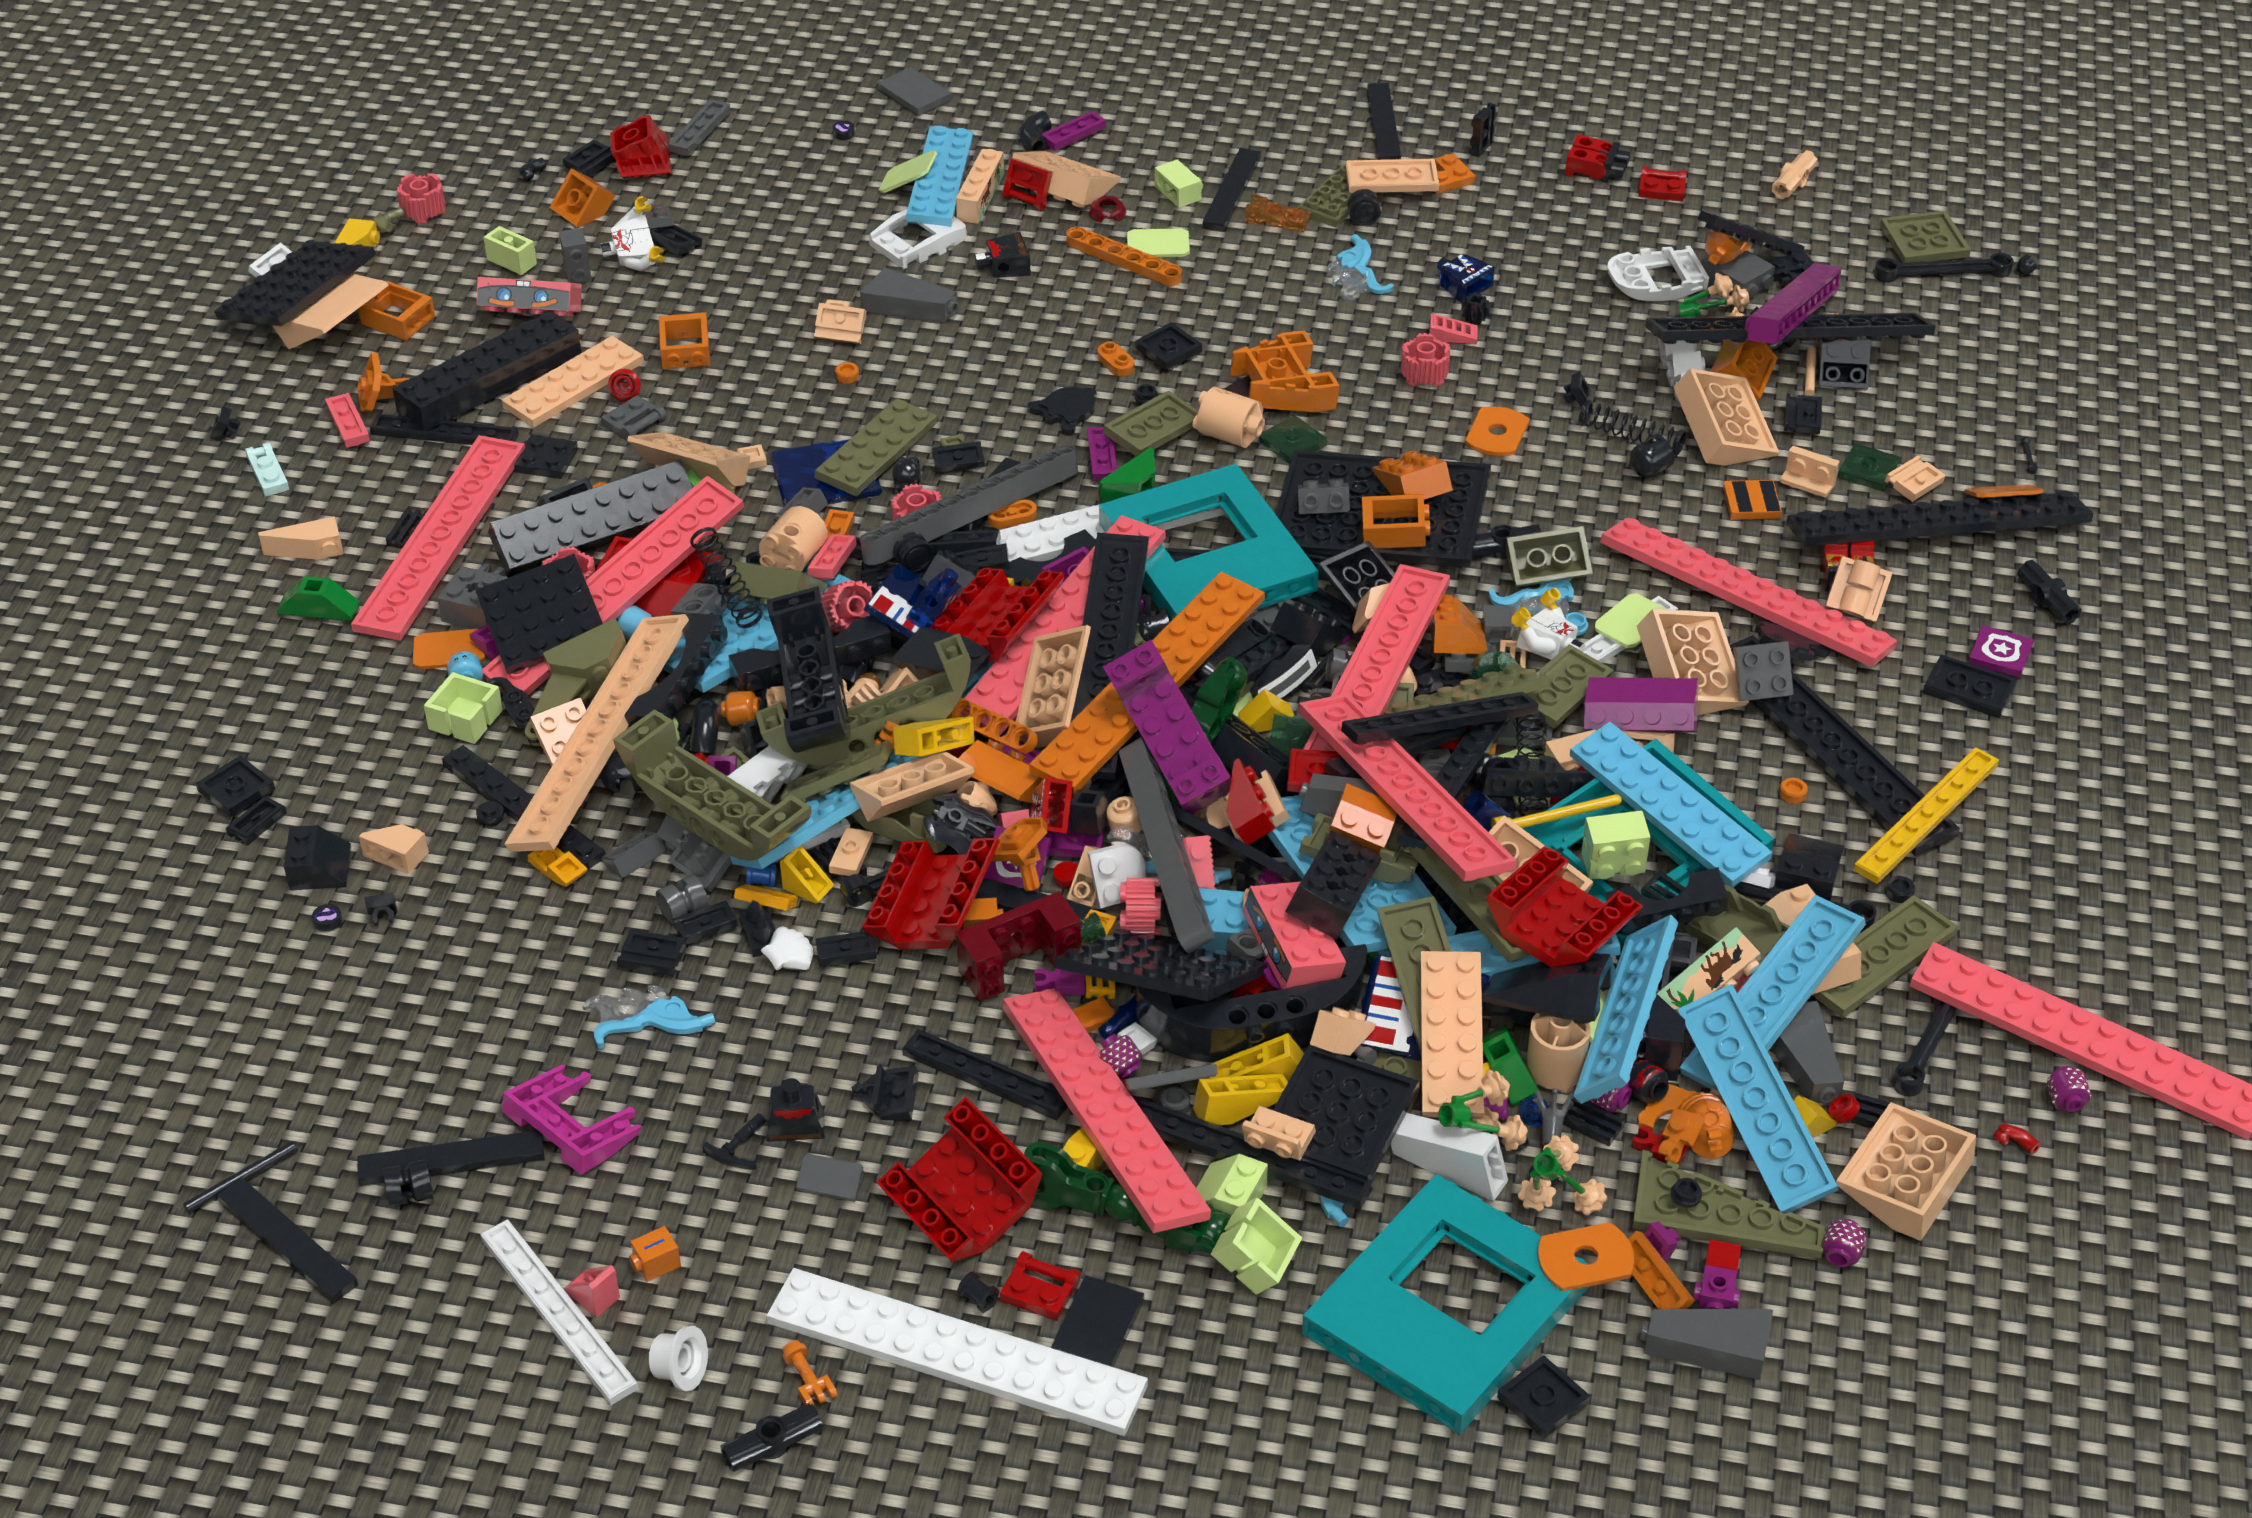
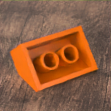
M1745 339V342L1738 343L1724 340L1711 372L1745 377L1755 399L1759 400L1778 357L1764 342Z
M1444 594L1430 622L1434 653L1487 654L1488 649L1482 622L1458 598Z
M989 739L988 742L977 740L958 758L974 767V774L971 777L1020 801L1032 803L1034 789L1043 780V778L1030 772V763L1025 761L1026 755L1012 749L1008 753L1002 750L1003 744Z

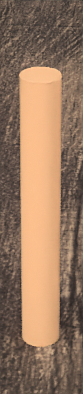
M1814 346L1807 348L1804 394L1808 396H1813L1815 389L1817 349Z

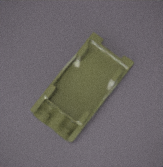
M931 799L869 822L861 808L852 813L853 818L865 829L885 836L887 839L901 842L926 840L934 853L942 852L946 848V844L934 842L923 823V818L927 816L932 817L934 820L931 814L935 807L940 808Z
M1317 813L1312 825L1314 832L1311 837L1305 835L1300 845V853L1309 855L1312 858L1316 857L1331 832L1328 828L1332 817ZM1394 824L1385 848L1380 850L1379 856L1382 859L1372 878L1389 883L1411 882L1416 867L1420 863L1407 850L1408 846L1396 843L1397 834L1402 825Z
M1726 884L1724 886L1728 896V911L1722 912L1717 916L1710 917L1706 915L1694 918L1687 925L1680 923L1688 934L1698 938L1700 943L1709 948H1712L1737 927L1760 952L1761 960L1759 964L1762 963L1790 927L1779 921L1773 908L1765 904L1761 907Z

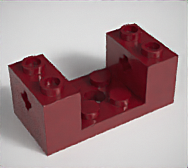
M1060 891L962 929L958 933L955 932L958 972L979 1002L1005 992L1004 963L1041 948L1055 967L1056 956L1066 953L1067 949L1082 946L1081 920Z

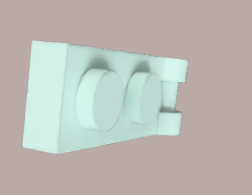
M270 442L262 444V447L253 449V447L245 449L247 459L265 497L289 490L288 482L275 457Z

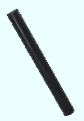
M293 1141L285 1144L183 1203L185 1210L188 1214L218 1198L217 1195L239 1179L244 1178L247 1181L298 1152L297 1146Z

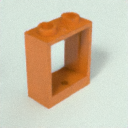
M387 281L388 287L358 308L361 324L407 341L435 317L433 300L430 296ZM391 305L405 309L398 317L384 312Z
M706 312L659 316L660 352L663 369L710 366ZM702 338V343L667 346V340Z
M1423 494L1362 497L1364 543L1369 541L1374 548L1426 546L1425 536H1430L1429 504H1424ZM1418 517V523L1373 524L1374 518Z

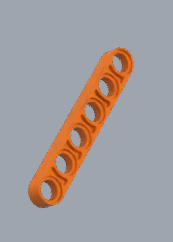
M1072 227L1066 232L1067 245L1074 249L1168 286L1178 285L1182 281V269L1178 265L1081 227Z
M964 698L960 699L952 712L945 718L961 717L962 711L969 707L970 713L968 716H973L974 732L1024 754L1031 752L1038 742L1036 733L1028 727ZM989 716L988 724L984 728H980L981 720ZM1004 725H1009L1006 735L1000 737V729ZM1028 733V741L1024 745L1019 746L1021 736Z

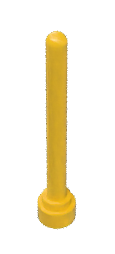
M1614 794L1515 819L1507 818L1519 827L1526 828L1617 806L1622 802V798L1620 795ZM1503 816L1492 818L1491 827L1493 828Z

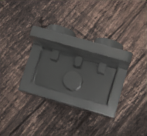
M1330 479L1328 484H1318V480L1303 481V485H1298L1299 513L1349 512V483H1344L1343 479Z

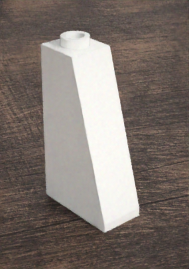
M1406 1113L1390 1143L1394 1155L1434 1174H1438L1447 1180H1451L1455 1184L1488 1200L1494 1201L1508 1182L1497 1135L1469 1128L1444 1127L1440 1121Z

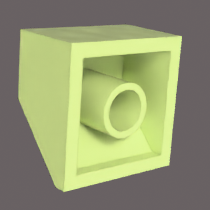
M1242 1154L1213 1162L1208 1167L1196 1189L1205 1202L1211 1204L1214 1209L1232 1216L1236 1208L1256 1197L1261 1199L1267 1188L1268 1164Z

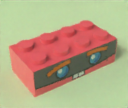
M478 277L476 305L484 306V311L504 312V307H507V312L527 313V309H530V314H542L553 310V313L559 316H573V312H581L582 284Z
M1300 882L1250 886L1243 909V914L1282 989L1339 979L1346 964L1334 938L1285 912Z

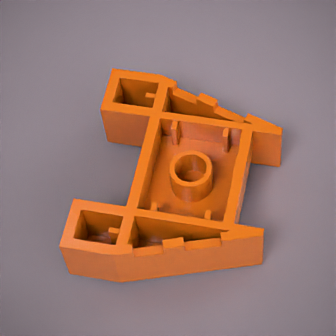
M1305 330L1281 333L1276 335L1275 340L1268 341L1265 339L1259 341V345L1249 349L1246 346L1233 351L1230 377L1249 375L1252 381L1248 398L1260 401L1264 409L1324 412L1335 410L1337 406L1340 385L1332 372L1308 374L1305 369L1310 367L1313 342Z

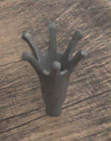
M1556 1088L1552 1089V1103L1548 1109H1546L1540 1092H1534L1537 1098H1534L1533 1102L1537 1105L1542 1118L1543 1146L1549 1144L1553 1136H1559L1561 1139L1564 1118L1569 1108L1574 1104L1571 1101L1574 1098L1573 1093L1568 1096L1563 1107L1559 1110L1557 1108L1558 1090Z

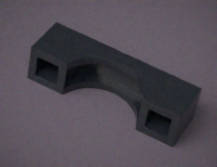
M1084 529L1064 538V550L1059 556L1047 561H1030L1019 557L1010 561V568H1005L1003 571L1007 578L1014 579V585L1020 586L1019 582L1041 572L1042 567L1083 546L1091 551L1095 546L1096 539Z
M1719 867L1690 873L1686 888L1676 897L1667 900L1647 898L1640 894L1634 886L1605 892V902L1619 890L1643 905L1641 911L1624 925L1616 935H1630L1669 915H1672L1680 923H1686L1697 917L1706 915L1712 917L1728 911V896Z

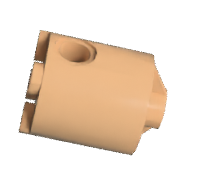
M1212 387L1208 392L1202 391L1198 400L1200 408L1193 420V428L1198 429L1199 433L1244 448L1248 447L1261 435L1265 419L1262 416L1263 406L1260 401L1217 387Z
M795 506L786 510L760 541V564L762 566L802 572L828 539V530L824 521L817 513L806 507Z
M1535 1014L1531 1021L1526 1065L1536 1085L1547 1089L1556 1088L1563 1093L1573 1091L1574 1086L1578 1083L1588 1053L1591 1030L1589 1023L1579 1024L1573 1020Z

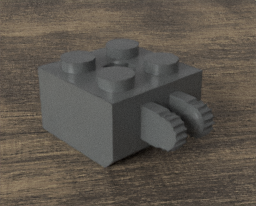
M483 564L478 570L461 566L437 598L442 622L470 629H480L487 625L488 622L475 590L508 578L505 576V569L497 567L496 571L491 573L492 567L489 564Z

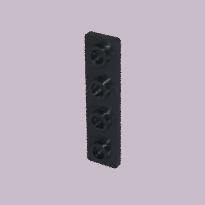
M1515 755L1514 758L1504 757L1502 768H1486L1482 792L1484 795L1566 798L1592 781L1593 775L1588 771L1564 770L1560 763L1550 756H1541L1540 759L1524 755Z

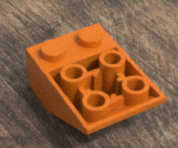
M1409 451L1403 453L1402 458L1396 460L1394 458L1384 459L1379 462L1380 465L1372 467L1375 475L1391 495L1423 494L1425 500L1453 490L1446 461L1436 459L1435 456L1429 457L1426 454H1419L1417 451Z

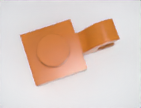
M1674 1108L1662 1133L1667 1140L1661 1143L1658 1153L1665 1155L1666 1161L1669 1160L1677 1164L1684 1146L1693 1147L1705 1120L1703 1117L1696 1113Z

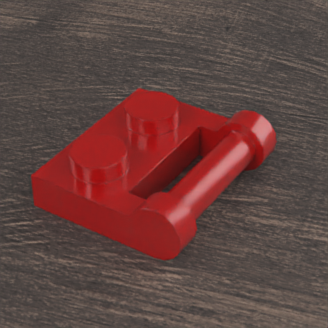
M1011 158L1002 195L1008 199L1014 198L1034 205L1036 209L1043 211L1047 206V194L1053 171ZM1015 184L1037 191L1036 197L1016 190Z
M1642 166L1638 197L1683 202L1687 171L1654 170Z
M1022 1251L1018 1256L1013 1271L1000 1292V1301L1058 1321L1078 1286L1081 1271L1072 1268L1068 1271L1034 1259L1032 1254ZM1028 1270L1062 1281L1064 1284L1061 1287L1026 1273Z

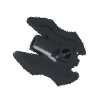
M941 793L933 796L932 802L935 805H939L940 808L935 807L931 815L934 817V820L929 816L923 818L926 831L934 842L947 844L953 847L960 855L967 854L973 839L983 838L986 829L995 831L997 826L1001 827L989 812L983 808L973 807L963 802L956 793Z

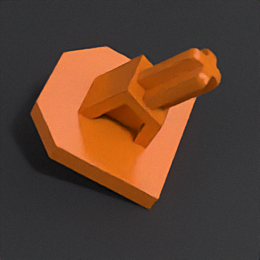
M370 353L363 376L358 380L357 390L361 412L369 413L373 411L376 400L392 398V388L410 379H391L388 374L381 373L378 353Z
M1042 817L1024 818L1007 827L998 837L1000 843L992 858V861H1010L1013 866H1019L1026 891L1036 890L1040 886L1035 862L1041 860L1037 844L1047 834V824Z

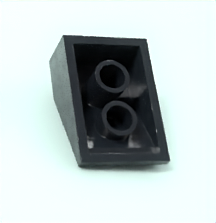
M920 626L891 658L890 662L901 669L907 667L918 680L943 672L944 668L934 643L955 634ZM961 636L971 659L967 685L961 696L963 698L986 671L991 652L970 638Z
M1789 833L1781 854L1774 887L1789 890L1808 884L1817 896L1831 901L1845 845Z

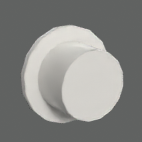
M690 1325L683 1326L676 1334H659L654 1339L649 1352V1366L653 1376L658 1379L671 1380L674 1386L681 1391L693 1390L700 1384L708 1362L707 1342L701 1329Z

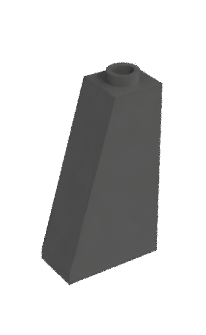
M884 268L860 291L861 309H865L867 313L946 323L957 313L959 307L956 291L888 268Z
M1312 774L1309 783L1303 782L1298 798L1303 799L1300 807L1301 811L1315 816L1317 813L1333 817L1346 783L1379 797L1381 796L1364 779ZM1397 814L1394 824L1403 826L1405 821Z
M1818 1001L1805 1002L1771 1046V1050L1807 1099L1817 1103H1831L1842 1094L1844 1080Z
M1653 1309L1651 1321H1644L1640 1340L1646 1341L1644 1354L1760 1380L1773 1310Z

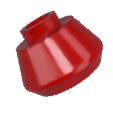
M619 369L611 374L608 380V389L615 399L627 402L639 394L641 382L634 371Z

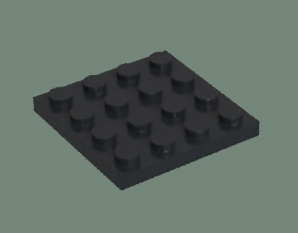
M575 554L475 590L507 674L545 661L543 652L603 624Z
M1309 1044L1273 1111L1315 1125L1316 1132L1303 1154L1304 1157L1369 1180L1372 1179L1420 1089L1419 1080Z

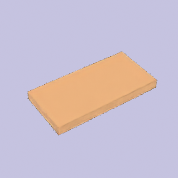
M1435 159L1351 160L1345 162L1349 193H1354L1360 189H1369L1373 192L1439 191Z

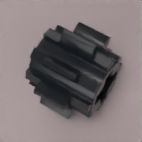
M1471 293L1470 296H1466L1465 301H1462L1461 304L1462 317H1465V321L1470 322V324H1481L1482 321H1485L1486 317L1490 316V306L1487 297L1482 296L1480 293Z

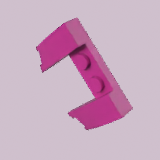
M560 1065L503 1092L502 1112L521 1127L528 1123L551 1140L562 1149L561 1160L580 1175L614 1155L641 1131L640 1124L632 1127L629 1120L635 1117V1110L631 1106L588 1128H585L561 1109L558 1105L591 1081V1075L584 1071L574 1079L563 1075L565 1065Z

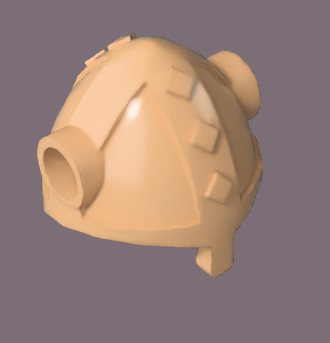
M968 781L956 792L963 802L973 807L983 808L992 816L998 811L996 801L989 792L990 786L983 782Z

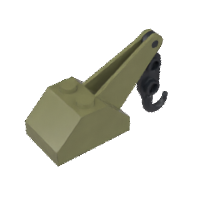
M614 618L543 652L551 676L536 708H534L526 693L513 686L508 679L494 677L487 680L486 683L500 686L503 689V703L515 725L520 729H525V735L529 744L538 746L541 744L531 725L530 717L581 698L582 702L585 700L592 701L627 643L620 625Z

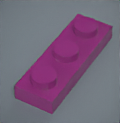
M1091 111L1041 135L1046 139L1047 146L1056 151L1106 128V120L1094 111Z
M1104 427L1087 428L1093 482L1101 481L1104 477L1117 470L1114 441L1103 434Z

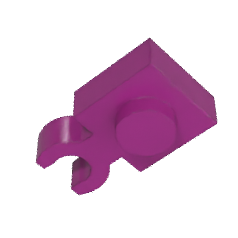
M1045 969L1034 970L1035 992L1055 988V991H1059L1061 995H1085L1083 974L1055 969V972H1049Z

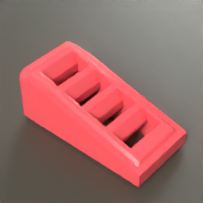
M1431 314L1430 333L1436 340L1448 343L1477 344V325Z

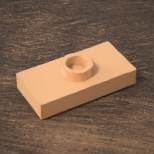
M846 827L829 864V873L844 876L858 874L873 841V832Z

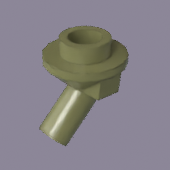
M400 207L386 214L379 213L376 217L372 218V221H375L379 232L383 234L385 232L391 233L394 226L391 221L403 217L405 214Z

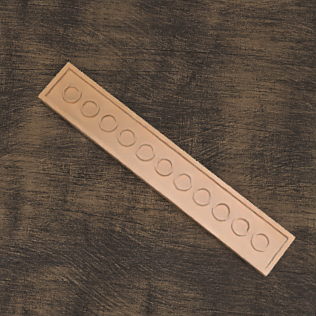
M686 614L648 617L641 620L505 842V846L510 852L554 850L589 790L594 785L595 780L616 748L613 739L628 728L629 724L625 718V713L636 697L651 690L652 685L683 636L682 629L689 621Z

